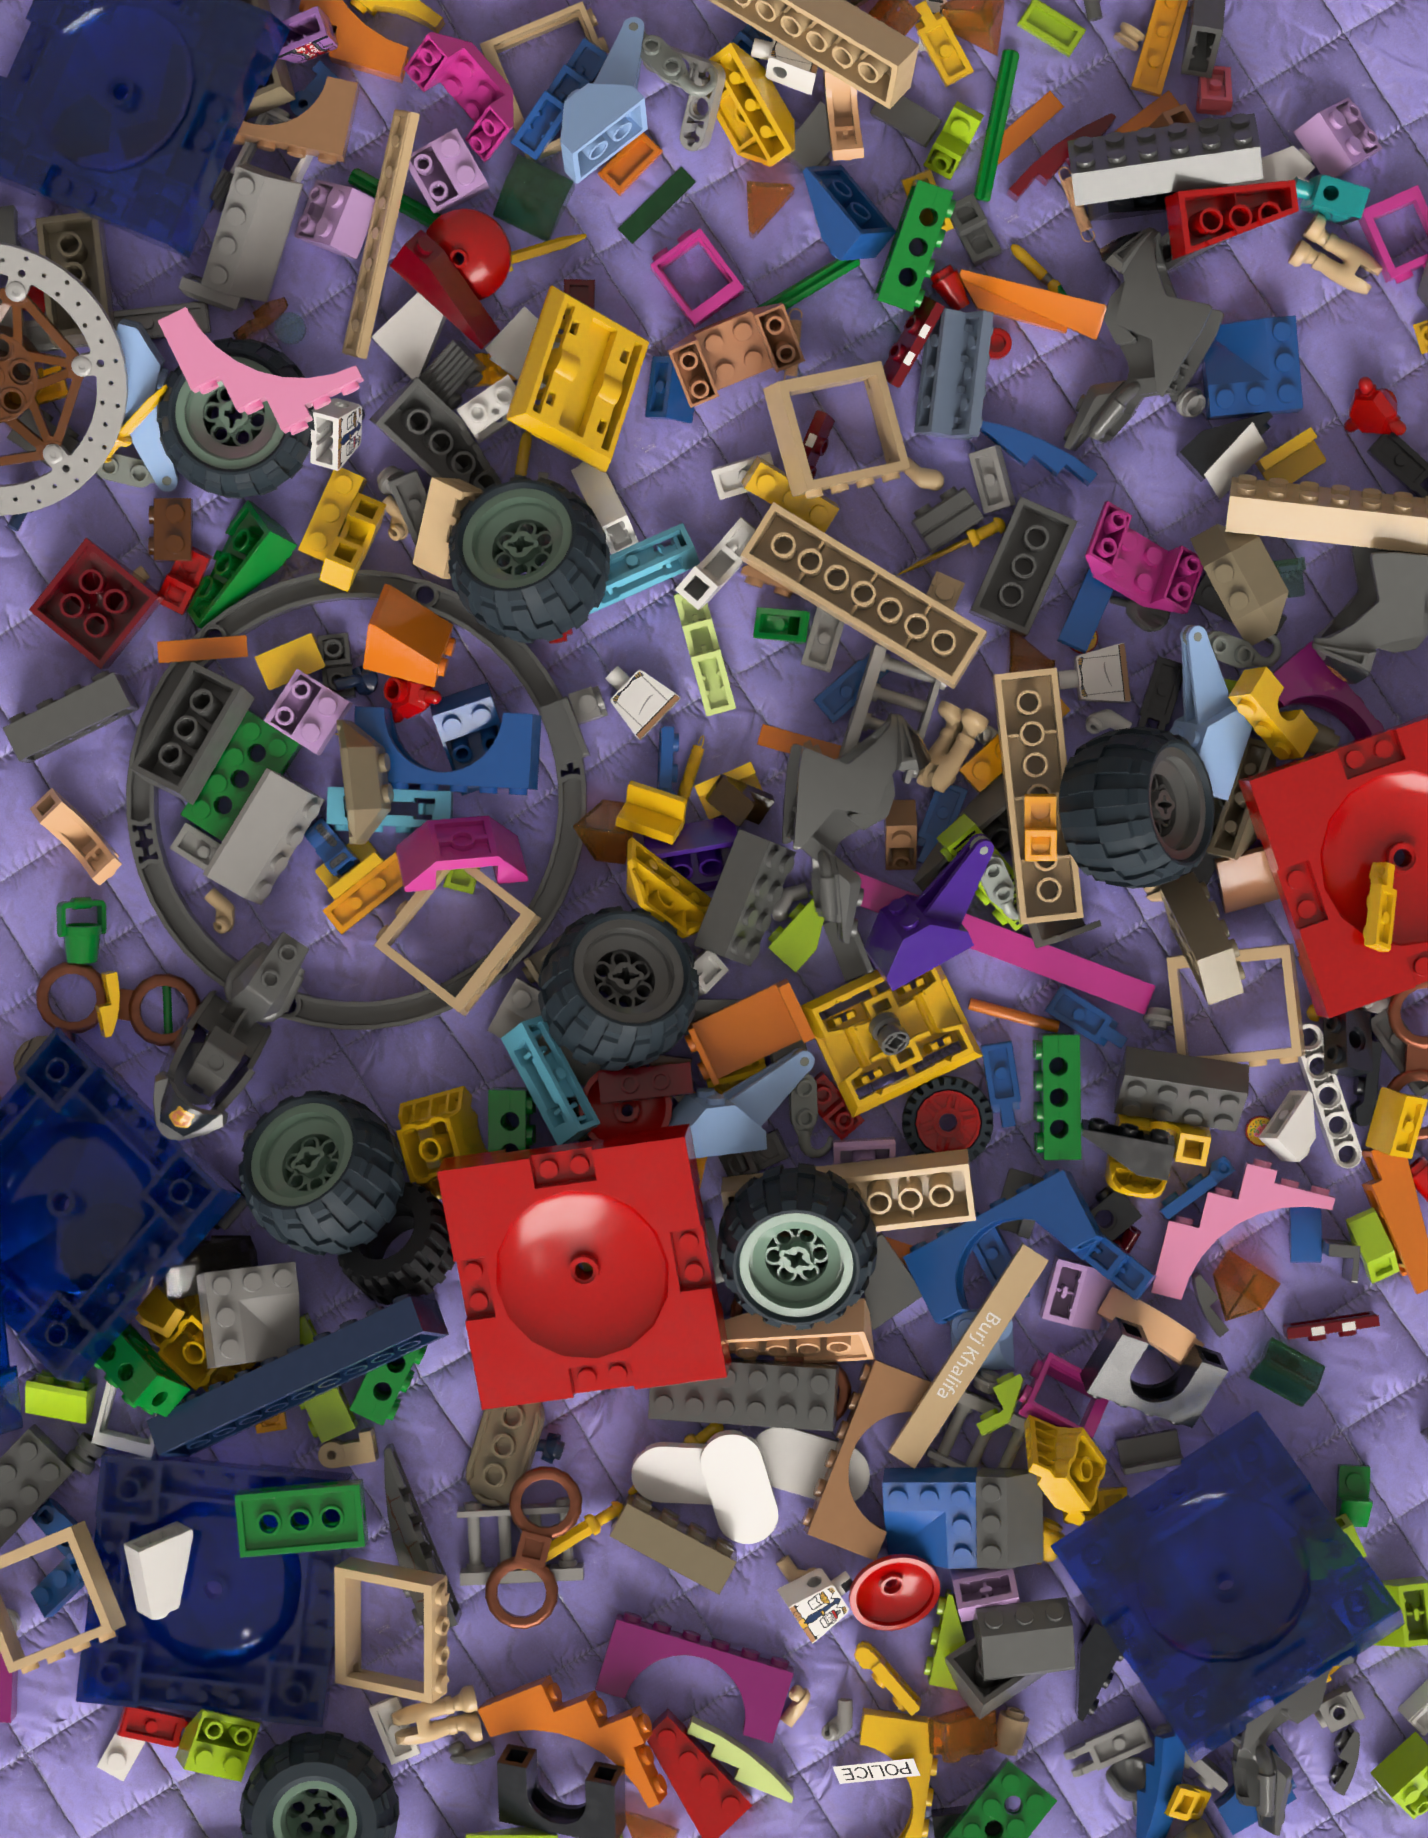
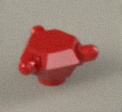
M1369 377L1360 378L1358 382L1359 389H1355L1349 407L1350 418L1344 424L1345 430L1350 433L1359 429L1362 433L1390 434L1393 432L1396 435H1403L1406 432V425L1397 414L1398 404L1393 392L1385 388L1378 389Z
M393 676L384 685V696L392 703L390 709H392V717L395 723H400L404 718L409 719L423 712L430 704H438L442 699L441 693L433 690L431 686Z

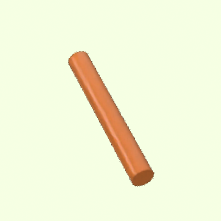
M970 998L968 1010L1055 1033L1059 1029L1060 1021L974 998Z

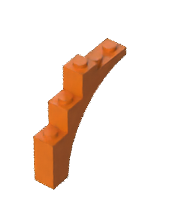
M343 0L300 1L299 12L302 13L319 6L329 17L338 43L337 49L328 52L332 63L403 83L406 73L404 68L411 56L409 47L389 40L365 25L347 7Z
M551 1675L487 1699L478 1708L480 1717L490 1737L512 1731L527 1730L559 1733L584 1742L603 1753L617 1766L625 1767V1774L637 1787L648 1808L659 1805L668 1794L666 1781L661 1774H658L654 1765L653 1752L649 1746L645 1745V1742L653 1734L651 1731L652 1723L649 1716L643 1713L640 1705L608 1718L606 1705L601 1698H598L595 1690L562 1702L560 1687L557 1683L553 1682Z

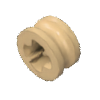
M1122 22L1120 25L1121 31L1114 34V39L1124 47L1137 51L1139 48L1138 42L1144 40V34L1134 26Z

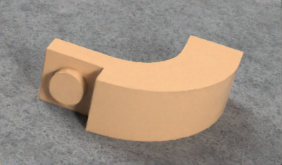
M823 70L826 114L833 161H849L864 158L857 89Z
M53 788L30 808L39 823L71 851L92 880L99 886L112 877L122 865L118 859L119 855L104 837Z
M1114 1287L1110 1289L1097 1311V1314L1109 1323H1112L1114 1318L1117 1317L1141 1325L1149 1344L1179 1366L1182 1365L1194 1344L1202 1347L1205 1345L1196 1338L1193 1332L1145 1302L1139 1299L1134 1300L1127 1293Z

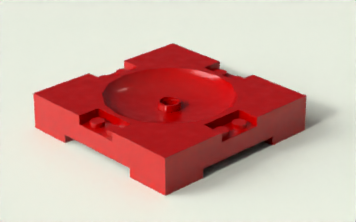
M1428 714L1301 760H1295L1238 780L1257 839H1260L1299 953L1297 958L1316 1015L1332 1018L1413 989L1416 985L1427 982ZM1400 849L1404 853V861L1401 865L1397 866L1394 862V854ZM1373 862H1389L1395 865L1393 889L1397 890L1391 950L1389 952H1379L1364 945L1363 929L1367 922V897L1371 886L1369 875Z
M690 1123L628 1132L627 1136L506 1152L505 1149L444 1158L437 1170L453 1260L457 1262L467 1315L465 1324L482 1410L574 1398L576 1393L634 1386L636 1390L726 1378L728 1376L731 1356L721 1302L719 1303ZM581 1262L589 1263L593 1270L584 1271L578 1264Z

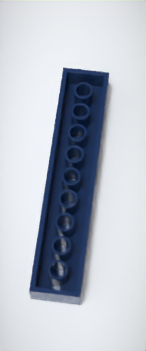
M411 1294L398 1296L393 1299L394 1304L386 1308L383 1306L373 1308L366 1312L367 1317L359 1321L352 1319L339 1325V1330L333 1333L323 1332L313 1337L314 1342L306 1346L304 1344L295 1345L286 1350L287 1355L280 1358L275 1356L260 1362L261 1367L253 1371L252 1369L242 1370L234 1375V1380L227 1383L225 1381L217 1382L208 1387L209 1391L202 1395L197 1393L183 1398V1404L176 1406L167 1417L157 1414V1416L147 1420L158 1455L189 1457L448 1336L449 1333L437 1300L426 1299L424 1296L414 1297Z

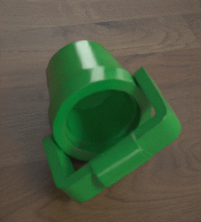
M90 896L71 898L70 901L59 902L56 907L57 935L64 938L66 961L77 964L97 962L100 935L105 934L107 929L106 903L103 900L91 899ZM97 906V923L66 924L67 908L78 910L91 909Z

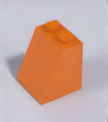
M384 584L368 624L363 669L435 688L438 677L445 676L449 661L446 656L452 657L455 649L456 639L451 638L453 624L392 585Z

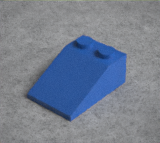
M842 165L806 167L803 170V175L820 235L829 247L831 255L840 261L876 258L897 231Z

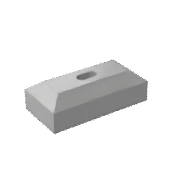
M188 273L181 278L179 289L185 296L228 312L237 310L244 305L245 298L228 295L201 285L202 277Z

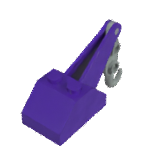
M979 833L972 836L963 849L920 896L906 894L880 909L864 948L870 961L892 991L974 946L968 931L962 925V921L980 881L991 902L1000 907L1008 918L1019 920L1018 910L1013 905L1014 884L1003 860L998 855L993 854L994 845L985 834Z

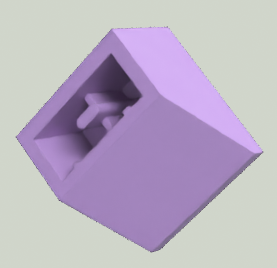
M1349 97L1320 111L1293 131L1305 151L1311 156V160L1320 174L1334 178L1342 176L1383 149L1378 142L1377 135L1368 127L1361 116L1360 109Z
M457 128L411 153L408 169L433 214L463 204L489 189L485 177Z
M316 179L313 188L310 190L304 212L298 221L294 237L335 254L357 259L369 229L375 199L353 187Z
M296 669L264 721L320 756L337 730L336 720H343L353 703L301 670Z
M1055 1255L1039 1315L1042 1319L1064 1325L1099 1331L1102 1317L1097 1314V1311L1109 1293L1112 1281L1104 1277L1090 1264Z
M1013 1568L951 1569L961 1622L973 1620L976 1608L1020 1603Z

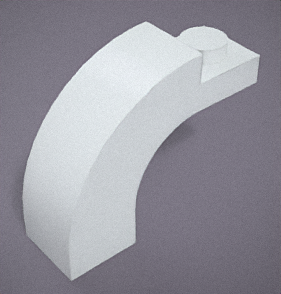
M741 517L704 560L689 572L675 590L697 610H700L743 565L744 562L740 555L756 529Z

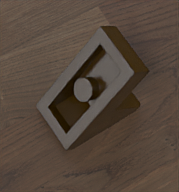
M724 774L720 775L705 797L713 807L739 827L745 820L759 825L775 802L772 794Z

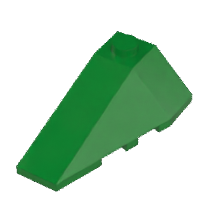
M250 500L246 501L229 524L225 533L230 536L222 552L216 550L212 558L216 560L210 576L203 577L187 609L197 627L201 629L278 571L284 562L291 557L294 549L297 547V544L287 530Z

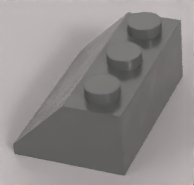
M981 1467L976 1476L977 1568L1011 1569L1044 1561L1043 1491L1037 1485V1475L1028 1472V1469Z
M1067 1597L975 1609L972 1627L984 1681L1075 1669L1073 1623Z
M975 1637L945 1657V1662L960 1696L979 1720L1047 1674L984 1681Z

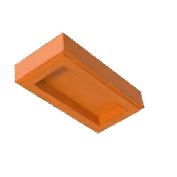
M643 132L621 149L598 172V176L621 196L663 153V150Z

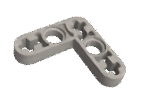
M670 46L681 59L684 58L688 61L690 66L688 73L690 79L696 85L703 86L710 81L706 77L708 68L712 67L717 73V85L711 93L700 97L689 94L680 131V142L688 151L702 150L709 145L712 138L726 79L725 70L717 62ZM643 61V65L645 66V68H646L647 70H649V71L655 73V72ZM700 98L705 99L708 103V111L705 115H701L697 110V102ZM694 120H695V121H704V124H703V125H699L700 122H694ZM696 131V135L700 137L698 142H695V138L691 137L692 132Z

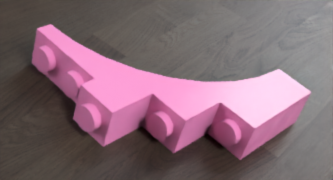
M187 307L158 320L190 389L194 393L199 391L201 394L209 393L219 387L217 382L222 381L236 410L239 413L245 411L247 415L264 407L262 403L268 401L281 430L285 434L291 432L292 435H295L309 427L307 423L312 421L313 418L308 408L313 406L315 410L320 409L332 402L330 397L341 392L343 396L351 394L360 388L359 383L364 381L356 365L334 374L311 378L281 377L260 372L237 362L216 347L203 333Z
M1254 1158L1253 1164L1246 1162L1238 1197H1232L1233 1191L1220 1187H1215L1214 1192L1207 1191L1199 1226L1193 1225L1194 1219L1176 1215L1175 1220L1168 1219L1155 1272L1156 1278L1153 1280L1151 1293L1182 1300L1189 1277L1201 1257L1218 1238L1237 1224L1258 1214L1281 1208L1314 1207L1333 1210L1335 1197L1330 1196V1190L1312 1185L1310 1191L1298 1188L1300 1182L1281 1178L1280 1183L1275 1182L1277 1170L1271 1168L1272 1162Z

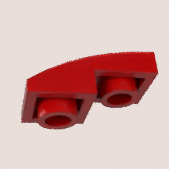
M821 1071L814 1077L817 1083L818 1114L834 1133L843 1140L865 1120L861 1115L852 1118L840 1091Z

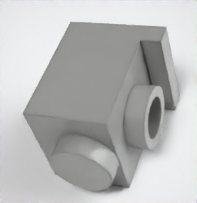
M599 686L588 687L568 694L579 725L608 715Z
M1347 1684L1324 1695L1321 1707L1317 1713H1314L1321 1728L1328 1727L1331 1733L1358 1719L1366 1718ZM1336 1708L1343 1709V1714L1337 1717L1333 1716Z

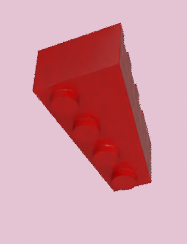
M1295 180L1179 191L1165 197L1172 260L1298 212Z
M667 1709L652 1723L651 1731L653 1734L647 1742L701 1837L719 1838L753 1806L752 1796L738 1781L734 1780V1777L717 1759L711 1757V1753L695 1736L687 1734L685 1725Z

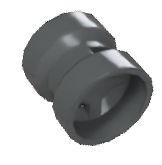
M883 1012L870 1022L869 1031L873 1038L878 1041V1045L884 1054L896 1055L902 1052L909 1044V1035L901 1026L899 1019L894 1013Z
M82 1432L77 1439L78 1445L75 1449H71L68 1452L65 1460L79 1472L90 1475L95 1468V1461L98 1458H102L108 1449L105 1446L91 1443L93 1436Z

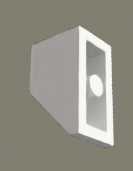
M1290 1090L1258 1137L1281 1161L1300 1162L1308 1155L1310 1146L1316 1139L1313 1094L1310 1091Z

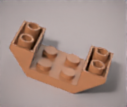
M783 303L747 309L692 332L667 350L690 408L719 397L717 390L763 371L774 368L777 373L805 361Z

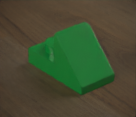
M757 607L753 638L804 644L807 639L810 612Z
M1338 1464L1336 1518L1346 1513L1354 1527H1367L1373 1506V1501L1369 1498L1371 1467L1369 1465Z

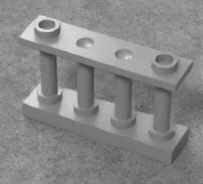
M873 642L838 758L860 743L859 738L862 730L866 732L868 729L876 731L885 723L884 720L874 718L871 713H868L871 701L876 702L877 699L921 712L919 725L915 731L924 740L939 689L944 690L946 684L912 664L890 658V654L886 653L887 649ZM886 670L931 683L926 701L881 688V684L877 683L880 671L886 672ZM900 770L904 772L902 781L910 784L912 778L917 779L920 770Z
M965 1390L955 1406L957 1408L938 1450L929 1447L925 1452L926 1456L930 1457L929 1462L937 1467H978L993 1432L982 1436L979 1432L966 1463L949 1456L968 1413L971 1414L973 1409L983 1414L994 1408L997 1409L998 1413L1004 1410L1002 1405L969 1390ZM1014 1411L1011 1423L1007 1424L1012 1426L1010 1431L1013 1434L997 1468H1011L1025 1438L1024 1422L1027 1418L1018 1414V1412Z
M569 1497L556 1498L555 1503L521 1504L524 1515H529V1520L532 1523L542 1526L541 1514L559 1513L560 1521L563 1520L569 1511L570 1499ZM479 1501L464 1502V1507H458L457 1518H467L469 1563L466 1564L467 1568H461L459 1573L460 1586L486 1585V1581L495 1567H485V1563L481 1559L480 1517L498 1516L500 1562L497 1563L498 1565L503 1560L512 1557L511 1513L509 1505L482 1506V1503ZM573 1546L561 1553L562 1559H559V1564H546L554 1573L556 1581L584 1580V1562L577 1563V1559L574 1558ZM516 1569L508 1572L499 1584L543 1582V1580L536 1573L528 1569Z

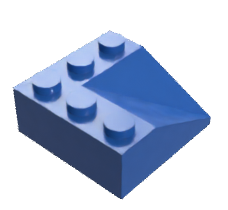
M1296 315L1221 324L1217 336L1201 362L1204 397L1206 400V420L1253 417L1267 412L1277 415L1301 411L1303 409Z
M977 1467L885 1468L882 1488L888 1555H915L926 1560L931 1565L948 1569L977 1568Z

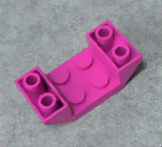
M430 32L426 35L404 70L423 92L438 83L444 86L447 92L476 123L465 140L481 159L486 162L514 126L513 89L472 42Z
M1109 501L1104 502L1085 554L1093 577L1143 607L1180 614L1188 613L1203 571L1198 555L1182 545L1170 551L1164 549L1129 528L1132 518L1131 514Z
M490 816L428 820L396 846V855L405 892L436 889V871L493 866L497 884L528 881V874L518 836Z

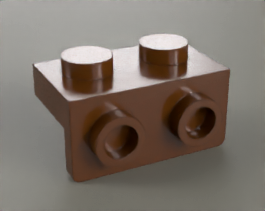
M154 498V506H149L148 513L149 524H154V537H149L148 541L149 555H154V561L156 562L192 561L193 499Z

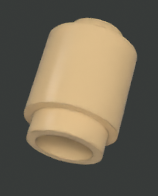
M1007 1707V1710L1000 1711L992 1739L995 1742L993 1748L996 1751L1015 1756L1018 1750L1022 1749L1030 1721L1028 1717L1024 1716L1025 1711L1016 1707Z

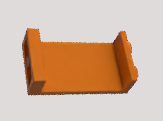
M787 978L691 1023L687 1029L689 1034L684 1036L691 1053L698 1051L702 1062L697 1065L704 1080L711 1078L714 1086L720 1084L718 1079L800 1040L806 1043L815 1038Z

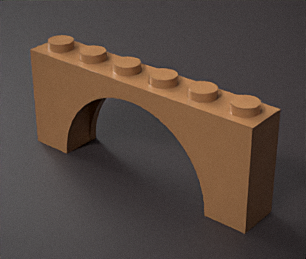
M174 44L158 115L161 123L165 124L166 129L175 132H183L184 129L196 131V135L208 139H213L214 135L226 137L227 142L236 145H244L245 142L257 144V148L269 152H274L275 148L287 150L288 155L297 158H305L306 155L318 157V161L325 164L335 165L336 161L345 162L360 91L357 82L327 76L324 88L318 99L300 116L280 124H253L231 115L213 97L207 83L206 67L208 58L205 50Z
M876 1359L870 1360L869 1364L865 1362L861 1368L858 1380L862 1382L858 1393L853 1391L847 1405L850 1413L847 1421L842 1420L837 1429L836 1438H839L836 1449H830L826 1457L824 1466L828 1467L825 1477L824 1479H818L813 1495L816 1496L812 1508L808 1507L802 1519L806 1534L874 1561L878 1557L887 1531L869 1521L858 1509L852 1497L848 1477L851 1455L860 1437L873 1424L893 1414L913 1412L932 1381Z

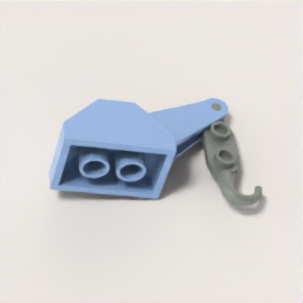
M630 17L626 19L595 82L588 83L581 89H575L564 101L560 142L565 173L578 184L648 129L645 98L637 90L642 60L664 82L680 87L691 96L697 97L706 96L715 89L718 78L712 67L708 68L710 81L706 85H696L690 79L685 62L662 38L656 35H647L644 23L640 18Z
M123 318L118 323L116 332L121 342L128 374V398L123 421L124 425L151 395L163 387L169 369L163 368L165 360L142 323ZM157 406L130 434L133 440L132 443L141 459L114 453L113 458H111L112 461L103 463L96 474L105 480L139 488L146 487L150 483H155L159 489L165 492L176 488L179 477L176 467L165 454L160 441L159 424L156 421ZM64 465L66 470H70L68 465Z
M1186 625L1180 633L1184 715L1175 720L1169 732L1173 735L1179 734L1184 737L1191 747L1195 748L1208 772L1213 798L1228 801L1252 726L1238 712L1237 707L1228 698L1229 692L1217 661L1235 668H1260L1266 666L1270 668L1278 662L1282 647L1277 636L1272 635L1268 637L1273 643V651L1271 655L1264 657L1245 640L1221 631H1211L1207 634L1202 626Z
M804 1048L794 1049L783 1058L723 1094L718 1093L714 1088H699L696 1090V1093L685 1095L672 1110L669 1126L690 1123L696 1158L767 1150L766 1131L761 1126L789 1095L790 1122L798 1136L801 1151L810 1158H820L825 1156L833 1146L832 1136H828L826 1144L820 1149H814L811 1146L810 1137L818 1119L817 1083L809 1074L815 1063L814 1056Z

